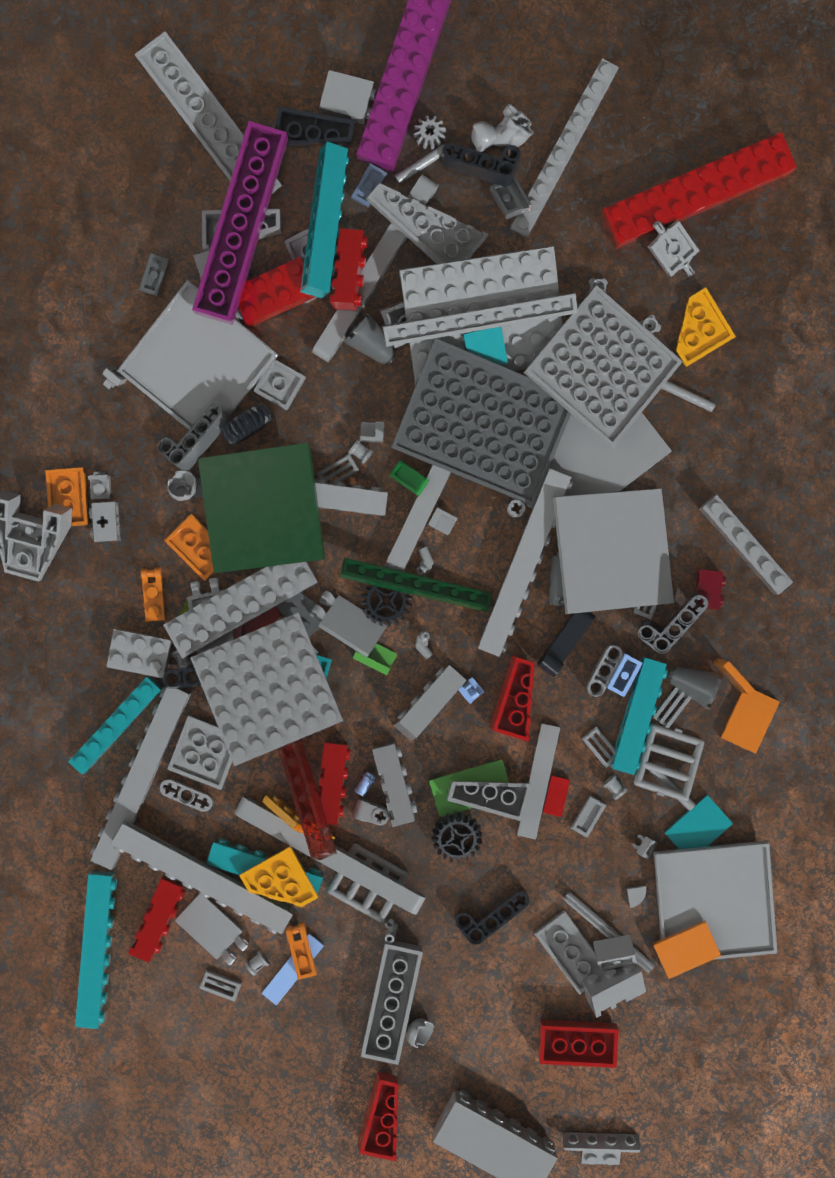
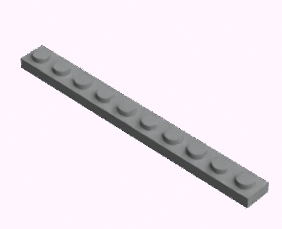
M603 58L601 59L527 196L531 203V210H524V213L517 215L510 230L525 238L530 234L619 69L616 65Z
M569 293L382 327L385 345L388 347L578 313L576 294Z

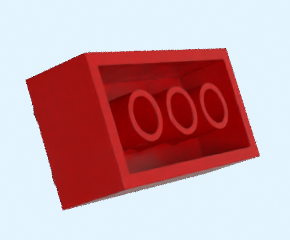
M298 257L245 282L239 308L246 325H257L315 298V296L300 292L305 258Z
M540 1019L539 1063L617 1068L619 1036L617 1024Z

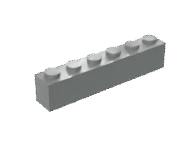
M718 495L712 496L698 508L773 595H779L793 583Z

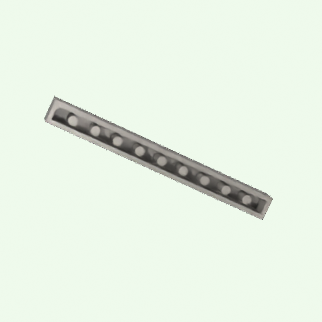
M549 468L478 644V649L499 657L501 653H505L508 646L506 639L508 635L512 636L516 626L513 624L515 617L519 618L523 607H520L522 599L526 600L530 591L527 589L528 584L533 582L537 572L534 571L536 564H541L544 556L541 553L544 546L547 547L550 542L551 536L548 535L550 529H554L556 526L553 498L563 497L565 492L569 493L573 484L570 481V476Z
M165 686L163 687L159 696L162 698L161 702L156 704L152 711L154 715L152 722L149 721L145 727L144 732H146L144 740L140 739L137 745L138 754L136 757L133 756L129 763L131 770L122 779L121 784L123 788L114 797L113 802L116 804L107 813L105 819L108 822L99 831L98 837H100L98 844H94L90 854L93 856L90 861L110 870L116 866L121 852L113 848L114 845L111 843L124 820L134 825L191 696V692L182 688L168 689Z
M126 820L121 824L111 843L114 845L113 848L115 850L131 854V858L134 860L148 863V867L151 869L165 872V876L168 878L182 881L185 887L199 890L202 896L216 899V903L219 905L233 908V912L240 916L244 914L250 917V921L257 925L261 923L267 926L266 929L274 934L277 932L282 934L293 915V909L267 896L249 893L244 883L207 865L205 862Z

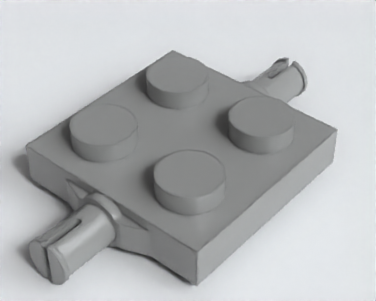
M675 220L665 229L660 221L655 222L656 224H653V227L659 235L647 247L666 274L672 277L678 270L684 269L687 276L693 275L695 271L689 262L699 252V249L681 223Z

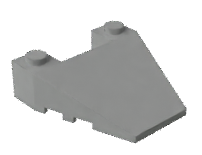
M3 490L0 492V555L5 573L39 582L71 527L72 508L54 504L43 511L42 519L20 513L21 495Z

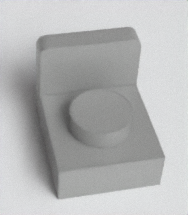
M93 472V475H89L91 499H111L110 476L105 475V472Z

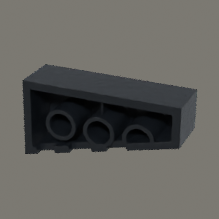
M278 106L275 129L287 132L288 142L286 148L320 146L326 142L349 144L353 143L356 122L355 120Z

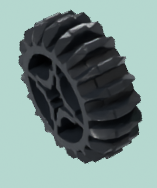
M257 405L236 416L222 429L226 441L231 445H235L264 429L273 419L269 409L265 405Z
M371 585V589L364 587L368 595L361 594V597L367 598V601H362L361 605L367 604L368 607L364 608L363 612L368 610L371 612L367 616L368 619L372 615L375 616L373 623L380 619V626L384 625V620L387 621L388 626H391V620H394V623L397 625V617L404 620L405 617L402 613H410L405 607H412V604L407 603V600L413 599L412 596L406 597V593L401 592L403 604L399 610L394 604V598L400 591L393 590L391 593L386 594L375 585ZM373 591L380 598L379 604L374 609L371 605ZM380 593L383 596L386 595V597L388 595L391 596L393 593L395 594L393 597H391L392 599L390 600L391 605L394 608H392L390 605L387 606V604L386 606L383 605L379 608V606L383 602V598L380 595ZM387 607L391 609L395 613V615L381 616L378 614V612L382 608Z
M453 811V816L446 813V819L440 816V823L435 822L434 827L436 829H432L434 836L431 837V841L435 842L433 848L438 849L437 854H443L444 860L450 857L451 862L454 861V858H457L459 863L462 857L468 861L469 854L474 857V850L479 851V845L483 843L481 839L483 832L480 831L481 825L477 824V819L471 820V814L464 817L463 811L460 812V815ZM456 824L464 825L466 827L460 828ZM450 827V833H448L447 835H445L446 837L441 839L445 829ZM454 831L456 835L458 834L460 836V842L458 839H456V837H454ZM470 835H473L469 844L464 846V841ZM449 846H456L458 849L450 848Z

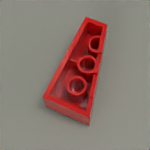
M340 228L337 245V256L340 257L336 259L334 267L337 278H334L332 281L333 294L335 295H330V303L335 310L358 312V306L362 305L360 287L364 285V275H361L362 267L365 268L366 256H363L364 248L368 246V237L365 236L363 230Z
M512 655L489 726L492 731L529 742L534 662Z
M324 742L322 771L316 802L317 812L314 822L337 825L339 817H343L344 806L341 805V798H345L346 787L343 786V781L348 778L349 768L345 767L346 760H350L351 754L348 743Z
M165 875L161 878L150 902L151 906L147 909L143 918V925L141 924L135 936L136 941L129 949V955L149 963L155 953H160L163 943L160 941L163 935L167 936L171 927L168 925L170 918L174 919L178 908L175 907L177 901H182L186 892L183 890L184 885L182 882L172 880Z
M377 1072L358 1141L359 1154L397 1162L398 1081L395 1075Z

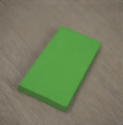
M502 759L429 780L439 817L446 816V813L453 814V811L457 813L472 808L446 800L451 781L509 782Z

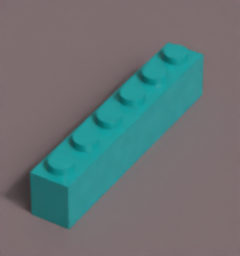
M645 657L640 659L642 665L634 679L615 744L616 756L613 753L612 758L615 757V759L609 766L612 769L635 775V772L640 768L641 761L639 758L641 752L643 753L646 748L645 737L651 731L652 724L650 720L656 713L657 705L655 703L657 697L659 698L662 693V679L666 678L668 672L667 664Z
M147 676L68 762L82 775L88 772L160 694L163 687L153 677Z
M219 838V840L215 839L206 864L240 875L270 857L266 856L267 853L261 850H255L254 852L248 850V847L245 845L237 844L235 846L230 844L229 840ZM303 868L318 894L324 874L316 868Z

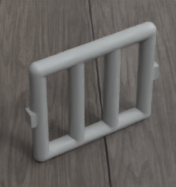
M652 724L651 731L646 737V748L641 754V765L636 772L634 784L654 791L656 795L662 797L666 795L682 801H688L703 750L704 740L682 733L683 730L677 728L672 730ZM656 732L696 745L693 756L654 744ZM650 751L691 763L688 774L648 762ZM645 769L685 781L683 792L642 780Z
M356 843L349 850V853L354 856L358 853L366 857L365 862L370 865L374 862L382 866L384 873L389 874L391 871L400 877L398 880L404 884L409 877V873ZM337 872L327 892L371 918L383 922L394 903L387 900L380 913L370 908L377 894L370 891L364 903H360L353 899L360 884L353 882L347 894H344L337 890L344 875Z

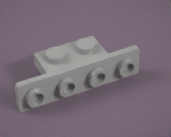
M563 1133L564 1150L581 1151V1164L619 1165L621 1152H640V1141L637 1134Z

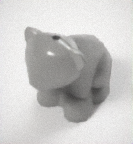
M508 104L503 110L504 119L496 127L486 121L473 124L471 138L476 151L483 152L485 148L491 145L498 147H507L509 145L521 146L534 133L530 128L532 125L531 121L512 104Z

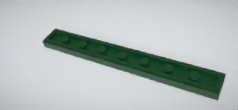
M345 557L342 562L341 578L487 613L490 611L492 593Z

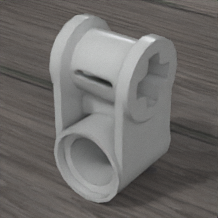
M357 798L352 817L381 826L387 823L390 813L385 806L375 804L366 799ZM380 811L384 812L383 816H385L382 818V820H379V816L376 815L379 814Z

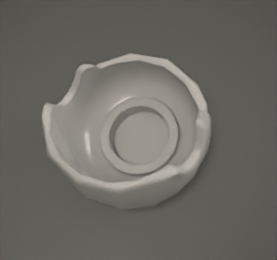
M178 470L168 480V493L178 501L188 500L196 492V479L191 472Z
M423 1018L414 1020L408 1026L406 1032L408 1043L415 1048H418L417 1045L424 1046L433 1032V1023Z

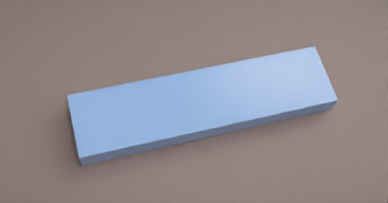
M309 933L308 939L314 959L324 947V944ZM292 955L262 991V994L275 1005L280 1002L298 979Z

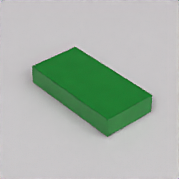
M401 460L398 461L389 475L418 496H420L430 481Z

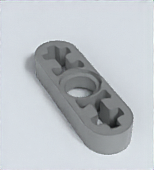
M166 779L160 785L162 795L199 811L206 812L213 806L214 801L211 795L174 779ZM169 783H171L172 788L177 790L178 786H180L181 789L179 790L178 795L175 796L176 791L171 790L170 792H167V788L164 787V785H168ZM183 790H189L192 793L190 800L182 798ZM196 794H199L197 798L200 800L207 798L209 805L202 807L201 802L196 801L193 804L192 801L195 799Z

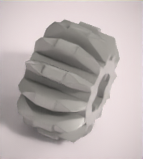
M427 115L425 116V122L419 119V125L414 126V130L417 131L414 133V138H418V145L423 143L424 149L427 148V145H430L431 150H433L434 143L437 146H441L440 140H445L446 136L443 133L446 132V128L441 127L443 125L442 120L436 123V116L429 120ZM429 130L431 132L433 130V135L430 136V133L429 136L426 135V131Z

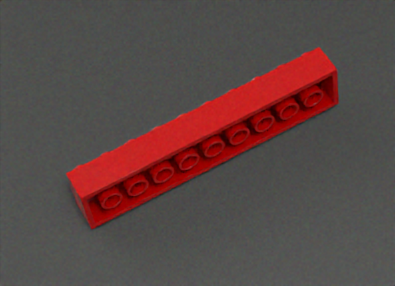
M781 132L603 209L601 215L617 249L656 232L653 224H656L655 222L660 221L663 227L666 228L675 220L680 222L792 174L797 166Z

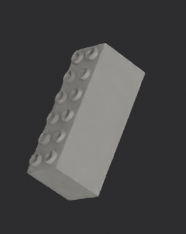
M454 1090L433 1127L434 1143L497 1178H547L558 1159L554 1142L545 1136L542 1138L537 1135L535 1130L520 1126L517 1120L504 1117L501 1111L488 1108L486 1103L479 1099L476 1101L470 1098V1095L463 1090Z

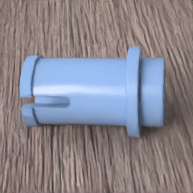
M369 771L362 774L363 778L354 789L361 796H365L372 783L376 782V776Z

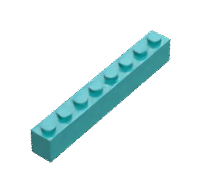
M326 142L319 149L300 290L301 293L323 298L332 290L331 276L335 270L333 261L337 253L336 239L340 231L338 222L342 216L340 207L344 199L343 185L347 178L345 168L349 162V157L347 156L348 148Z
M91 871L88 874L75 1027L98 1029L105 1022L106 1012L103 1011V1004L107 1002L105 985H108L109 973H106V969L110 965L111 955L108 954V947H111L112 935L109 934L110 928H113L114 916H111V911L115 908L116 898L113 897V890H116L117 878H114L115 873Z

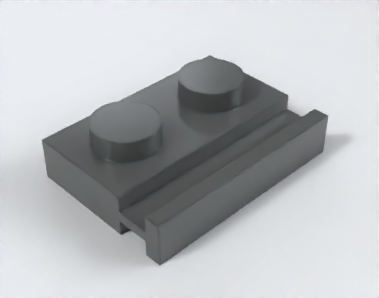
M514 177L513 182L509 186L504 187L497 184L490 186V192L505 219L524 213V210H531V203L516 177Z

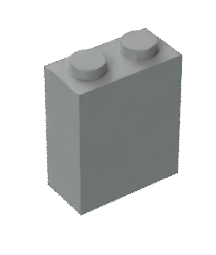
M329 70L319 106L320 113L355 120L356 123L365 125V121L369 119L372 110L369 107L370 102L375 100L377 89H374V82Z

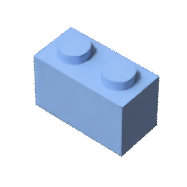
M623 653L622 659L606 688L625 697L642 662Z

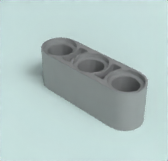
M608 645L604 649L586 683V690L590 695L598 697L604 693L622 659L623 651L620 647ZM612 648L618 651V655L614 659H611L608 655ZM603 665L609 668V672L605 676L599 673ZM594 682L600 685V689L597 692H591L590 686Z

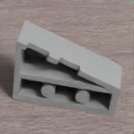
M637 964L623 966L615 970L610 969L605 973L590 975L582 980L586 999L596 1018L601 1016V1011L609 1007L611 1010L616 1008L618 1002L622 1000L628 1002L646 992L642 972Z

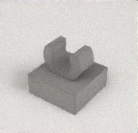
M114 365L106 368L103 372V375L107 378L103 385L108 389L114 388L115 385H122L127 381Z
M638 835L637 837L642 840V844L638 846L633 843L632 846L637 849V854L648 859L658 842L647 836Z

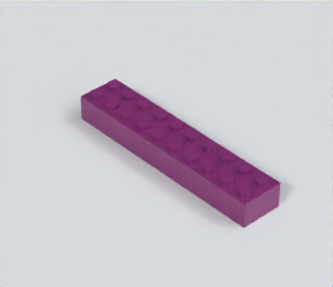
M408 0L357 151V160L394 172L452 0Z
M248 121L192 308L196 315L233 325L288 142L287 132Z

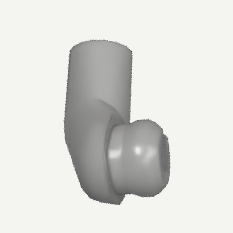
M424 547L418 550L422 557V561L417 567L419 575H427L434 563L428 548Z
M422 631L416 637L415 647L427 660L433 655L427 647L430 635L427 631Z
M389 919L385 923V927L388 928L385 933V942L388 944L394 942L398 929V924L393 919Z

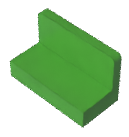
M376 643L368 657L356 651L353 659L387 675L397 653Z

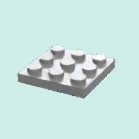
M188 715L168 770L221 790L231 767L232 759L219 727Z

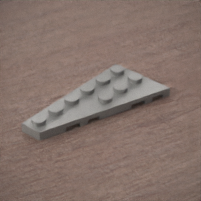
M381 183L366 198L371 205L436 264L470 259L489 235L486 232L474 229L471 225H465L457 221L456 218L430 206L422 205L415 199L407 198L401 195L400 192Z

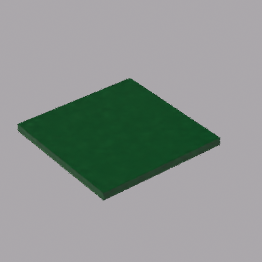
M310 443L198 458L214 573L325 559Z

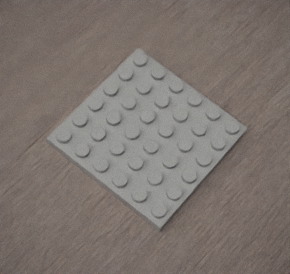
M596 285L577 307L578 313L572 314L524 373L608 447L613 448L683 361Z
M299 613L191 657L234 766L343 721Z

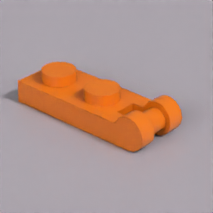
M155 567L151 570L141 568L146 622L166 620L161 567ZM149 577H155L156 583H149Z
M298 923V926L294 927L291 925L286 926L285 930L298 980L316 976L317 971L305 923ZM300 933L301 938L294 939V934Z

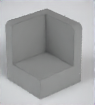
M384 422L361 423L360 441L383 443Z
M437 508L428 525L449 535L457 518Z

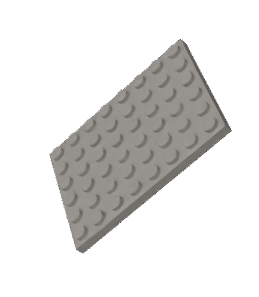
M554 246L399 270L406 322L559 295ZM562 316L501 326L508 364L501 366L512 371L527 369L562 327ZM463 334L436 338L465 350ZM435 338L409 343L415 386Z

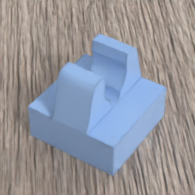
M473 677L466 681L459 689V692L470 704L485 692Z

